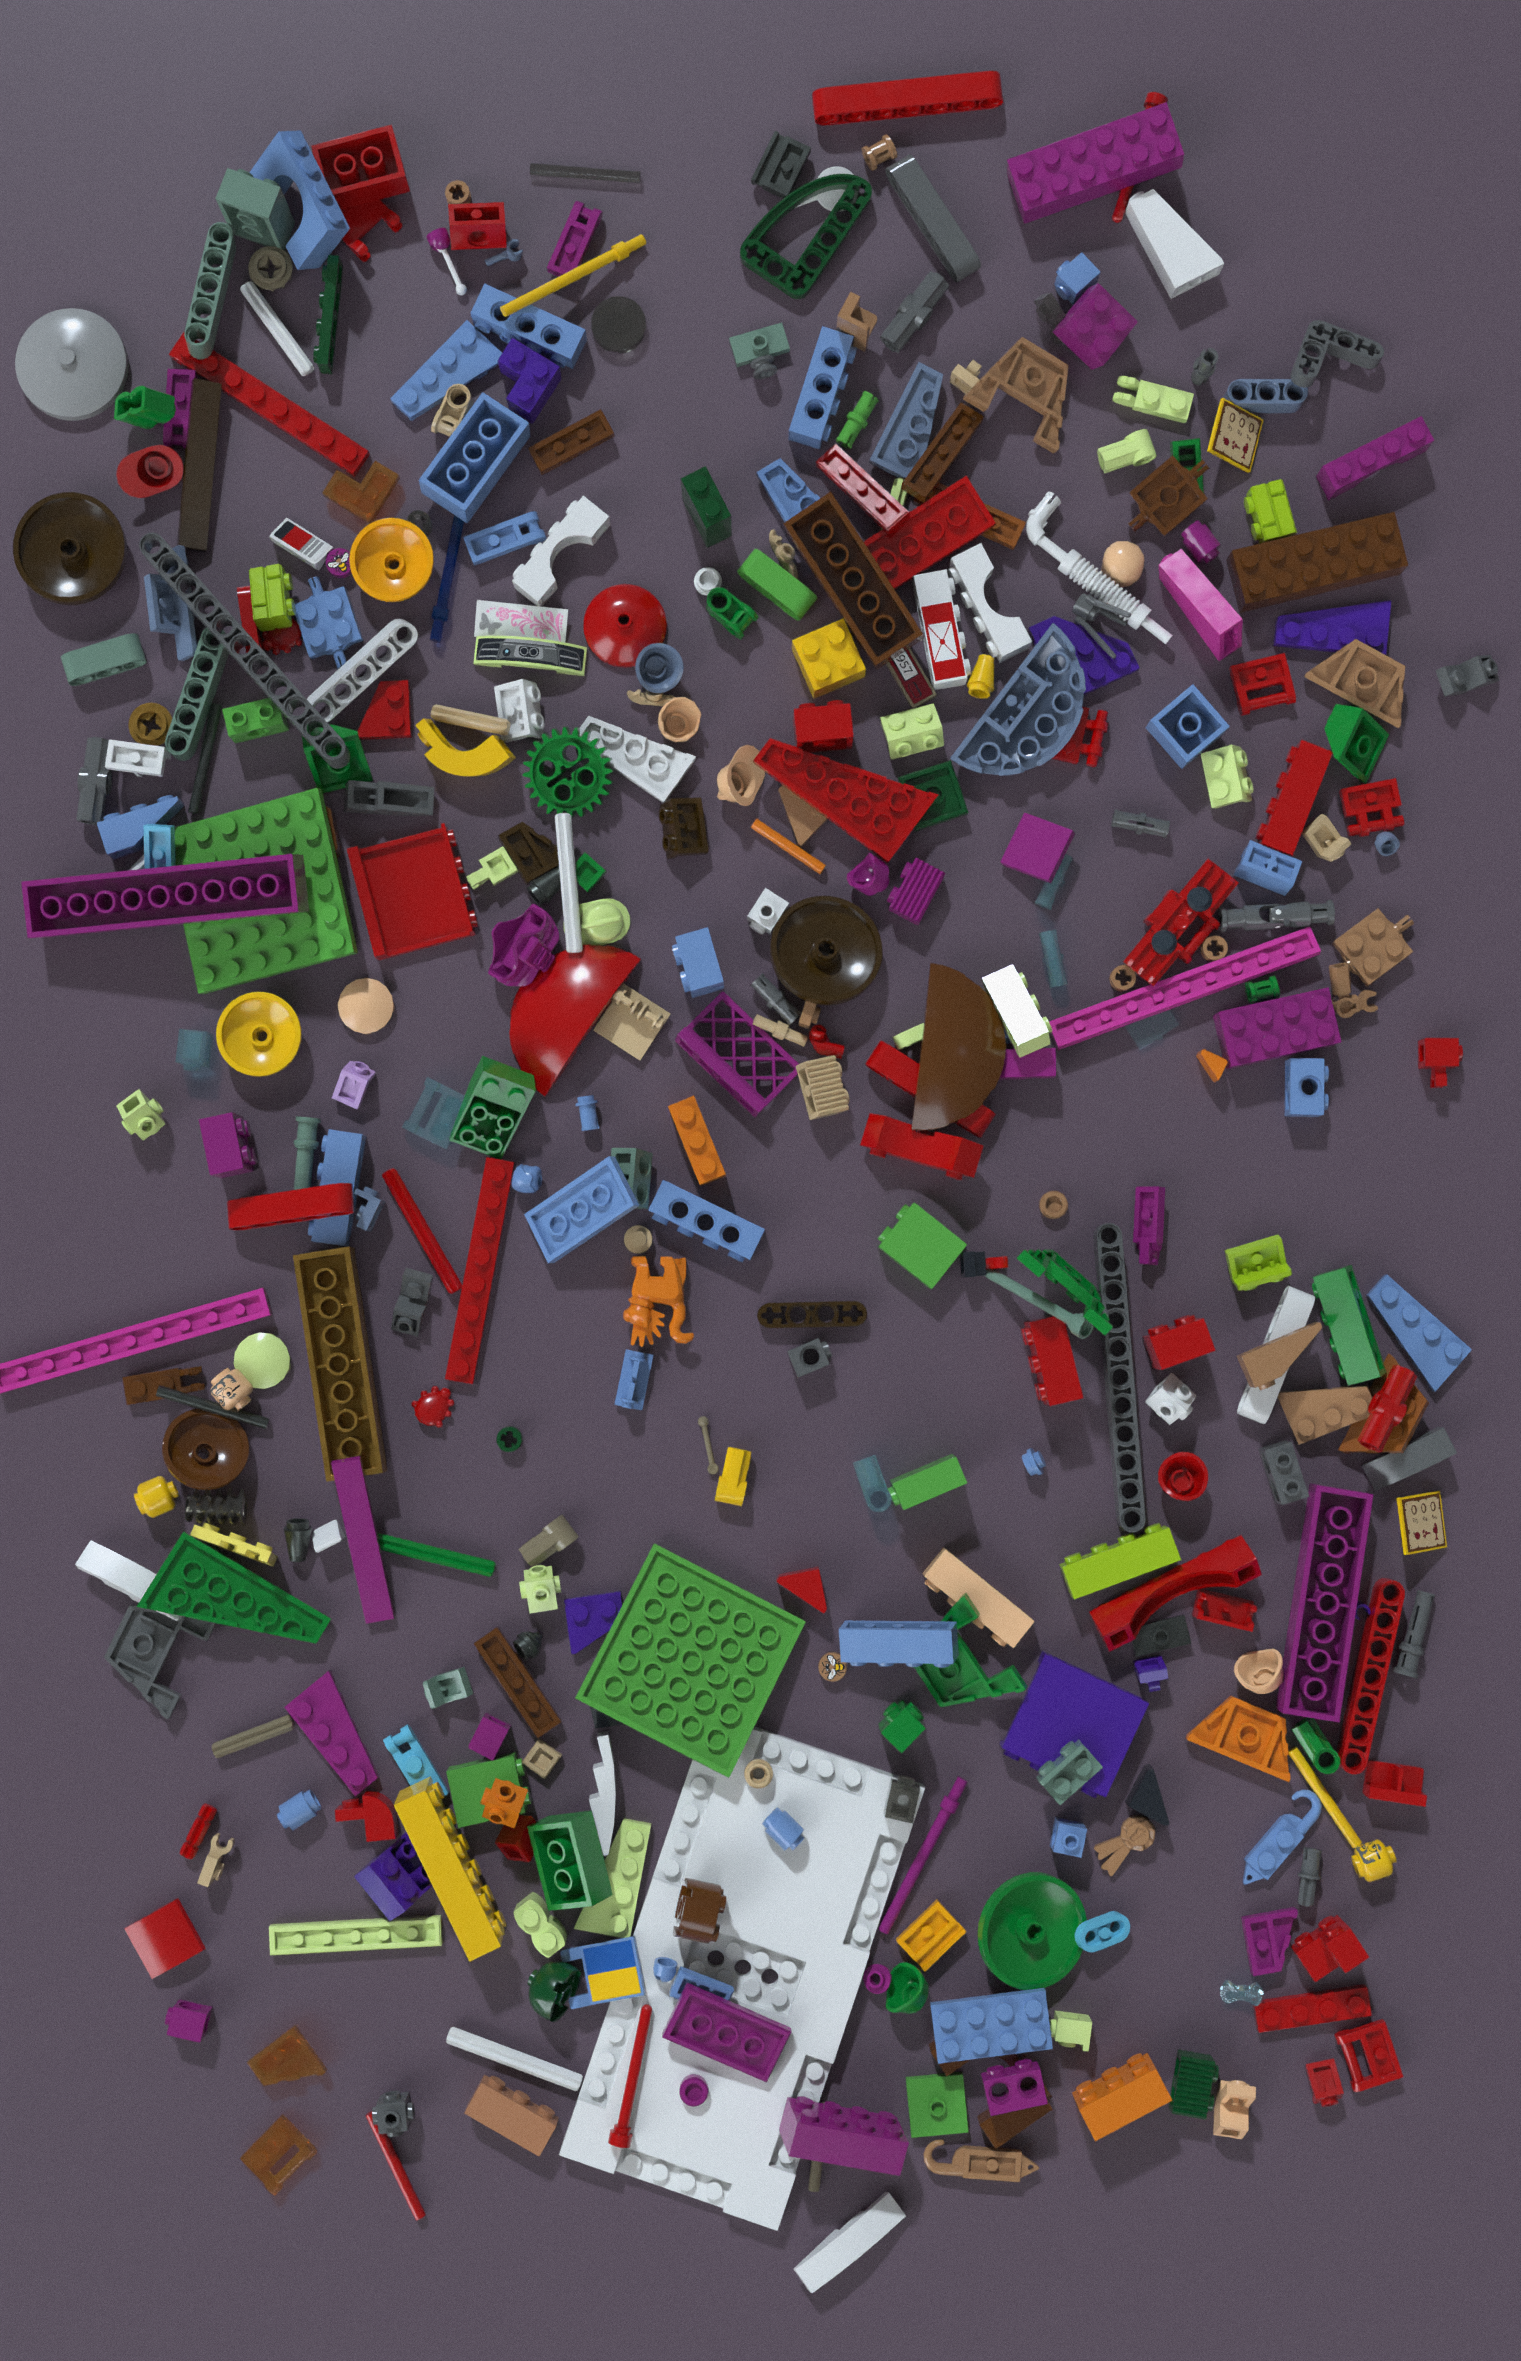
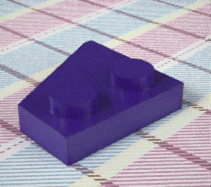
M621 1591L564 1599L571 1654L578 1653L611 1629L623 1605Z

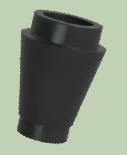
M559 866L530 881L531 885L527 887V891L538 905L548 904L560 890Z
M289 1519L283 1528L289 1561H306L312 1527L309 1526L308 1519Z

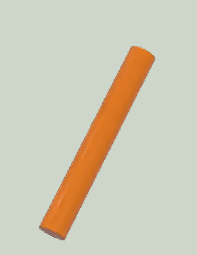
M756 819L752 824L751 828L818 874H821L826 867L824 863L759 819Z

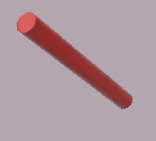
M370 2111L365 2117L415 2220H420L426 2213L387 2133L379 2134L378 2125H373L372 2111Z

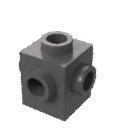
M389 2091L380 2095L376 2107L372 2108L373 2125H378L379 2134L387 2133L388 2137L403 2135L404 2131H408L411 2122L415 2120V2107L413 2102L410 2103L409 2092ZM388 2114H394L396 2117H389Z

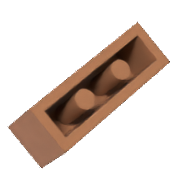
M484 2074L468 2102L464 2114L535 2155L540 2156L557 2126L559 2117L555 2116V2111L543 2104L540 2106L530 2101V2097L520 2090L515 2092L505 2087V2082L496 2076L488 2077Z

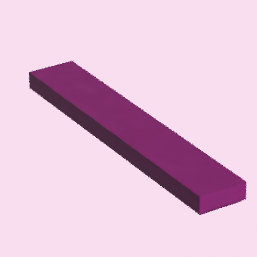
M361 1456L334 1460L331 1465L365 1622L367 1624L394 1619L393 1604Z

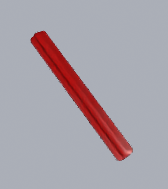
M394 1168L387 1170L382 1174V1177L445 1288L450 1294L459 1291L462 1288L459 1278L400 1175Z

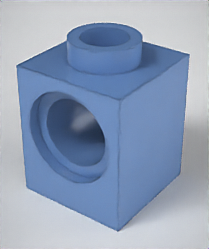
M1055 1817L1050 1840L1051 1849L1056 1853L1082 1858L1087 1828L1081 1822Z

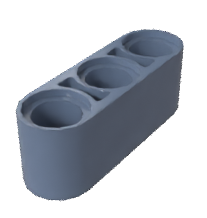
M1237 379L1231 382L1223 398L1250 413H1295L1307 398L1308 388L1295 385L1291 379ZM1265 392L1269 394L1271 400L1262 399L1259 393ZM1232 393H1240L1243 396V400L1234 399ZM1287 393H1295L1299 400H1291Z

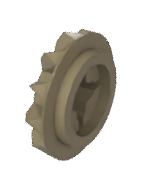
M267 246L257 250L250 258L248 265L250 278L261 290L267 289L274 292L275 289L284 288L288 280H291L293 265L289 255L284 250L274 246ZM270 260L275 268L278 269L274 271L272 278H270L267 271H264L269 268Z

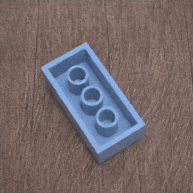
M482 392L420 477L421 493L468 523L530 438L529 422Z

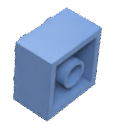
M1192 684L1154 716L1145 728L1177 765L1183 769L1220 738L1230 726Z
M708 927L676 936V944L672 945L677 966L683 965L684 972H680L684 992L690 991L692 998L724 989L723 977Z

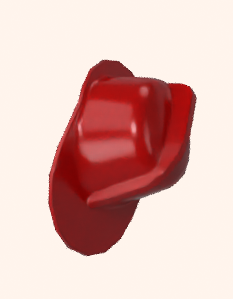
M154 445L124 457L118 465L116 476L119 486L125 493L132 497L145 498L176 486L182 479L184 467L182 459L172 448L164 445Z

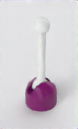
M446 228L433 230L426 236L427 241L434 251L443 254L455 281L456 293L464 295L467 288L464 284H461L447 252L450 245L448 231Z

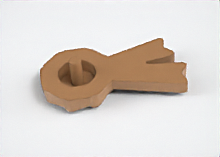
M1141 1815L1130 1816L1123 1821L1120 1836L1094 1845V1850L1098 1852V1860H1102L1110 1855L1101 1866L1103 1870H1108L1110 1876L1114 1875L1131 1849L1143 1851L1154 1843L1156 1828L1148 1817Z

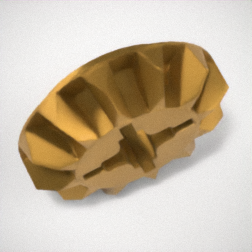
M142 704L132 712L129 718V732L132 738L139 744L154 746L165 744L172 716L160 704ZM156 718L155 723L161 730L152 729L150 733H147L148 728L142 721L152 722Z

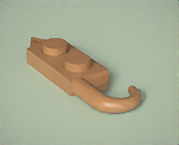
M940 2139L930 2142L923 2154L927 2168L933 2173L962 2176L969 2179L1020 2182V2178L1039 2169L1035 2162L1022 2154L1021 2149H995V2147L964 2145L955 2151L951 2163H939L934 2161L932 2152L934 2148L944 2144V2140Z

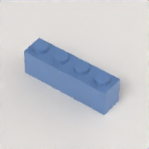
M329 1129L328 1135H324L322 1139L321 1151L325 1152L324 1162L319 1163L317 1179L321 1180L320 1186L351 1183L355 1212L357 1195L354 1192L359 1187L366 1136ZM354 1213L310 1220L308 1235L312 1236L311 1241L349 1247Z
M845 1620L839 1628L841 1662H850L852 1666L878 1663L879 1666L888 1667L895 1663H906L908 1667L934 1664L935 1667L942 1668L954 1664L959 1655L957 1622Z

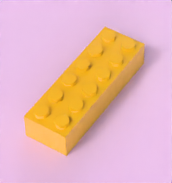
M430 1776L399 1791L394 1807L470 1962L501 1947L503 1935H505L504 1927H506V1921L500 1910L496 1911L492 1904L494 1897L488 1885L483 1886L479 1877L482 1875L479 1864L475 1859L471 1860L468 1855L469 1845L464 1834H458L454 1826L457 1824V1820L452 1809H446L442 1801L444 1793L438 1782L433 1784Z

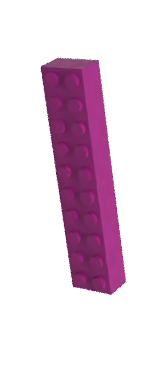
M285 854L21 882L27 938H49L309 912L304 856L301 854Z

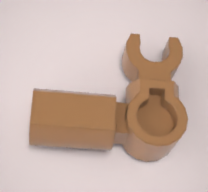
M1338 963L1329 965L1332 995H1335L1332 998V1003L1336 1015L1342 1018H1349L1353 1014L1359 1013L1360 1010L1367 1012L1378 1010V1006L1374 1004L1367 1005V999L1371 996H1376L1375 991L1367 989L1358 996L1356 994L1349 995L1352 992L1349 964Z

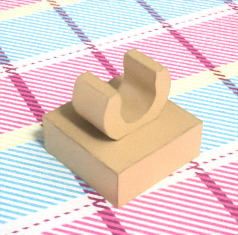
M974 360L970 362L966 369L958 364L951 373L950 383L966 394L979 381L977 377L981 372L979 370L982 366Z

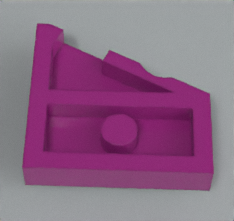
M1295 1907L1241 1917L1251 1975L1259 1976L1282 1971L1285 1960L1284 1953L1291 1939V1927L1294 1918H1297L1298 1915Z

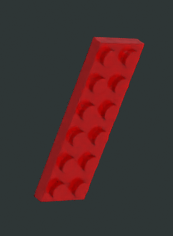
M965 476L910 511V517L890 535L882 529L865 540L864 544L894 590L913 579L914 575L921 574L996 526V522L968 477Z

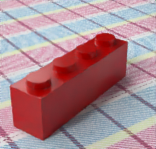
M1301 740L1296 747L1291 746L1285 759L1289 763L1286 773L1283 771L1280 773L1275 787L1279 788L1276 798L1271 797L1265 813L1269 814L1266 824H1260L1255 839L1259 840V844L1293 856L1333 754L1332 751Z

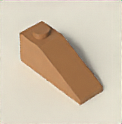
M1311 1323L1237 1355L1249 1386L1253 1388L1259 1387L1260 1390H1264L1275 1385L1274 1380L1282 1377L1323 1328L1321 1323Z

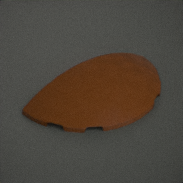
M930 963L911 1130L923 1131L944 1128L950 1123L962 1118L965 1119L974 1113L996 1087L1005 1060L1006 1041L1003 1023L988 994L979 985L966 977L965 974L953 968L935 963Z

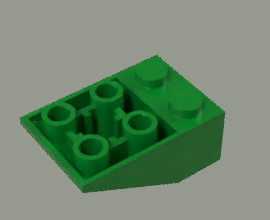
M482 1056L470 1080L449 1141L502 1159L536 1091L534 1075Z

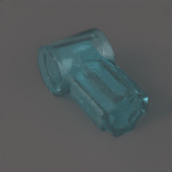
M876 1455L853 1462L852 1464L868 1508L875 1512L887 1510L891 1504V1495ZM875 1491H881L886 1496V1502L882 1507H874L870 1502V1497Z

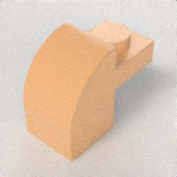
M1239 2080L1220 2081L1214 2107L1213 2135L1242 2139L1249 2131V2107L1256 2099V2087L1249 2086L1246 2082Z

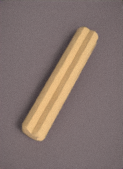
M434 705L431 711V718L435 721L499 735H508L511 723L507 719L442 705Z

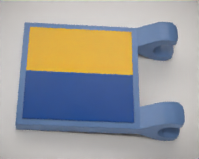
M635 1936L571 1947L560 1952L562 1962L581 1958L583 1961L588 1993L570 1997L569 2004L571 2009L646 1995Z

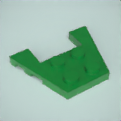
M964 1593L941 1621L957 1622L958 1630L977 1619L980 1613L968 1594ZM958 1631L959 1655L954 1664L942 1668L935 1667L934 1664H923L914 1667L940 1707L971 1702L983 1697H998L1010 1692L1019 1693L1027 1688L1025 1681L1014 1665L988 1678Z

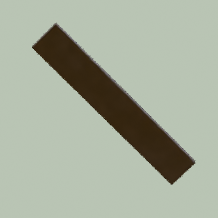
M194 378L191 385L177 546L182 545L185 549L205 552L207 551L222 384Z

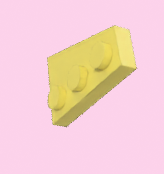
M204 1522L202 1527L194 1525L190 1536L274 1567L278 1556L272 1553V1547L257 1542L256 1546L245 1543L247 1538L230 1532L229 1537L218 1533L220 1528Z

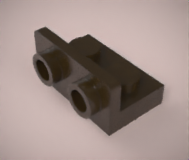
M701 797L671 798L662 803L659 809V821L663 827L662 846L666 852L667 859H674L678 856L707 854L709 850Z

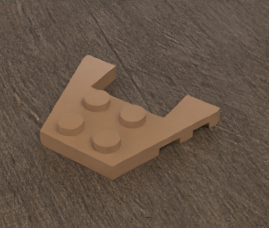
M1021 337L964 395L963 400L984 412L988 409L997 388L1044 416L1033 442L1051 453H1055L1060 445L1058 436L1059 428L1062 427L1063 417L1061 416L1062 402L1065 400L1069 365L1024 337Z

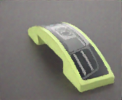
M476 636L473 664L502 668V665L555 670L558 674L585 676L587 647L530 637Z

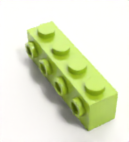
M1156 1523L1144 1528L1145 1533L1134 1536L1133 1533H1129L1117 1538L1118 1543L1110 1546L1107 1543L1096 1545L1090 1548L1092 1552L1081 1556L1080 1552L1066 1556L1064 1558L1065 1562L1059 1564L1070 1596L1073 1599H1077L1180 1561L1181 1558L1170 1528L1167 1526L1161 1527L1160 1523Z

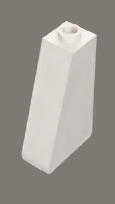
M1154 189L1146 193L1140 191L1129 199L1125 214L1171 299L1220 274L1224 265L1222 258Z

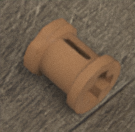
M887 134L882 136L881 141L872 146L861 148L863 158L871 171L876 170L877 165L890 158L894 160L898 156L894 143Z

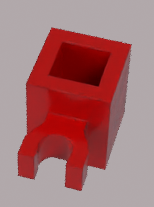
M1424 1038L1419 1040L1418 1069H1431L1430 1088L1446 1087V1069L1458 1067L1459 1062L1463 1059V1047L1459 1045V1038Z

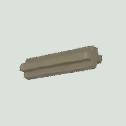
M286 1715L212 1744L213 1754L216 1758H220L289 1732L295 1728L294 1721L290 1715Z

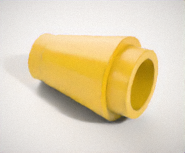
M982 654L978 656V660L967 683L968 693L975 698H989L990 694L994 691L995 659L990 655Z

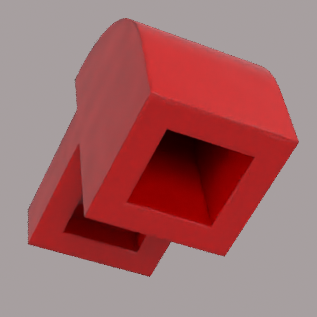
M366 1791L362 1795L363 1803H359V1799H348L342 1801V1805L335 1809L336 1822L364 1819L366 1842L395 1839L399 1834L396 1809L391 1800L382 1793Z

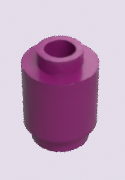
M1199 520L1181 533V536L1184 538L1183 543L1198 563L1205 561L1208 564L1220 554L1218 549L1221 547V544L1206 524L1202 525Z

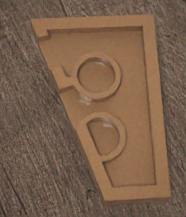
M1368 1386L1279 1391L1278 1394L1280 1404L1299 1445L1368 1418L1370 1415L1368 1406L1373 1398Z

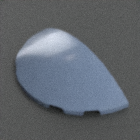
M1054 623L1045 632L950 759L980 774L1015 775L1043 765L1068 743L1083 713L1082 705L1084 692L1086 691L1085 676L1075 654V647Z

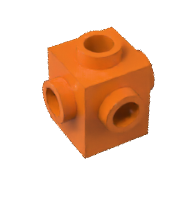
M495 1778L492 1788L486 1787L480 1804L485 1805L482 1817L489 1819L495 1824H503L515 1828L528 1789L517 1786L510 1781Z

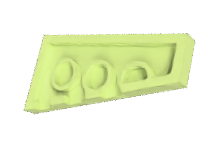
M623 1818L610 1847L609 1855L604 1860L613 1895L594 1906L583 1907L574 1929L620 1938L631 1936L651 1823Z

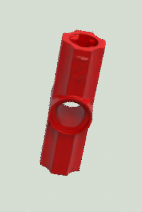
M1399 1365L1392 1366L1382 1389L1373 1396L1369 1403L1368 1412L1370 1415L1357 1440L1360 1445L1375 1452L1383 1451L1393 1427L1402 1421L1407 1411L1405 1402L1417 1378L1413 1371Z

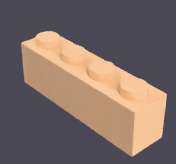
M944 1547L922 1573L927 1578L924 1583L937 1594L940 1590L949 1596L946 1601L952 1606L964 1593H967L980 1613V1616L972 1622L980 1629L986 1626L994 1633L991 1638L1002 1647L1009 1644L1014 1648L1035 1622Z

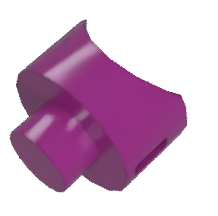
M868 853L854 869L847 873V881L850 886L868 896L882 892L887 888L890 881L888 865L873 854Z

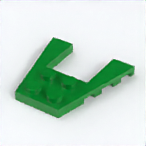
M1024 1249L1017 1257L1037 1277H1040L1044 1272V1275L1054 1284L1060 1282L1067 1289L1065 1293L1074 1302L1079 1303L1081 1301L1086 1306L1083 1317L1101 1333L1106 1335L1113 1328V1325L1108 1322L1110 1320L1108 1314L1104 1312L1102 1315L1105 1307L1100 1302L1101 1298L1096 1286L1052 1249H1044L1043 1251L1037 1249L1035 1252L1033 1249L1029 1251Z

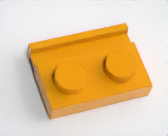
M936 1899L896 1938V1941L924 1971H927L966 1933V1929Z

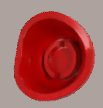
M1179 1452L1163 1461L1158 1470V1482L1163 1491L1172 1498L1180 1501H1191L1200 1497L1205 1491L1208 1483V1470L1204 1462L1195 1454Z

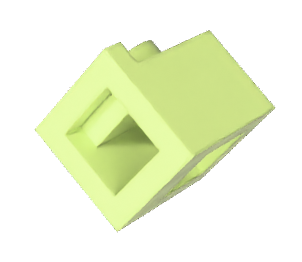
M1055 2010L1054 2019H1049L1051 2037H1054V2040L1058 2041V2044L1061 2046L1075 2047L1076 2044H1080L1083 2051H1089L1092 2021L1089 2015Z

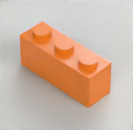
M691 1096L669 1105V1111L699 1185L703 1186L725 1177L726 1173L695 1097Z

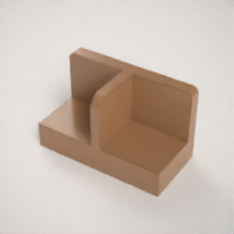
M850 292L837 316L836 331L854 336L853 346L865 351L868 347L869 336L877 323V316L859 307L860 296Z

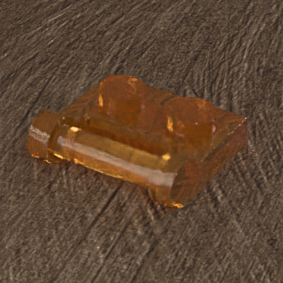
M282 2114L242 2154L240 2160L264 2183L266 2189L271 2194L277 2195L283 2189L282 2185L307 2159L311 2160L317 2154V2149ZM295 2144L300 2151L274 2176L269 2169Z

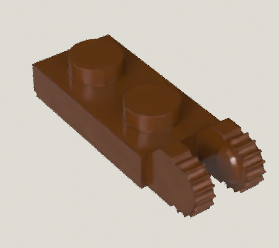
M202 1366L186 1369L174 1368L122 1377L126 1404L132 1405L164 1399L156 1396L159 1385L184 1393L205 1390V1385L201 1383L184 1387L182 1376L185 1375L192 1376L202 1373Z

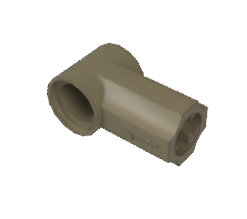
M563 1514L545 1526L541 1533L519 1548L523 1558L531 1567L539 1565L556 1551L560 1552L579 1537Z

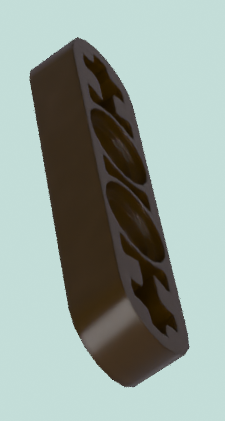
M858 1301L767 1303L759 1308L757 1318L759 1323L766 1328L859 1326L864 1323L867 1318V1310ZM837 1305H843L842 1311H850L852 1306L855 1305L857 1310L862 1311V1316L857 1317V1322H852L851 1317H842L844 1322L837 1323L839 1317ZM787 1306L785 1313L787 1324H781L782 1318H775L772 1324H767V1320L761 1317L768 1307H771L775 1313H782L780 1307ZM829 1306L833 1309L834 1318L832 1321L827 1323L820 1321L818 1311L821 1307ZM794 1307H802L806 1311V1318L802 1323H794L790 1319V1311Z

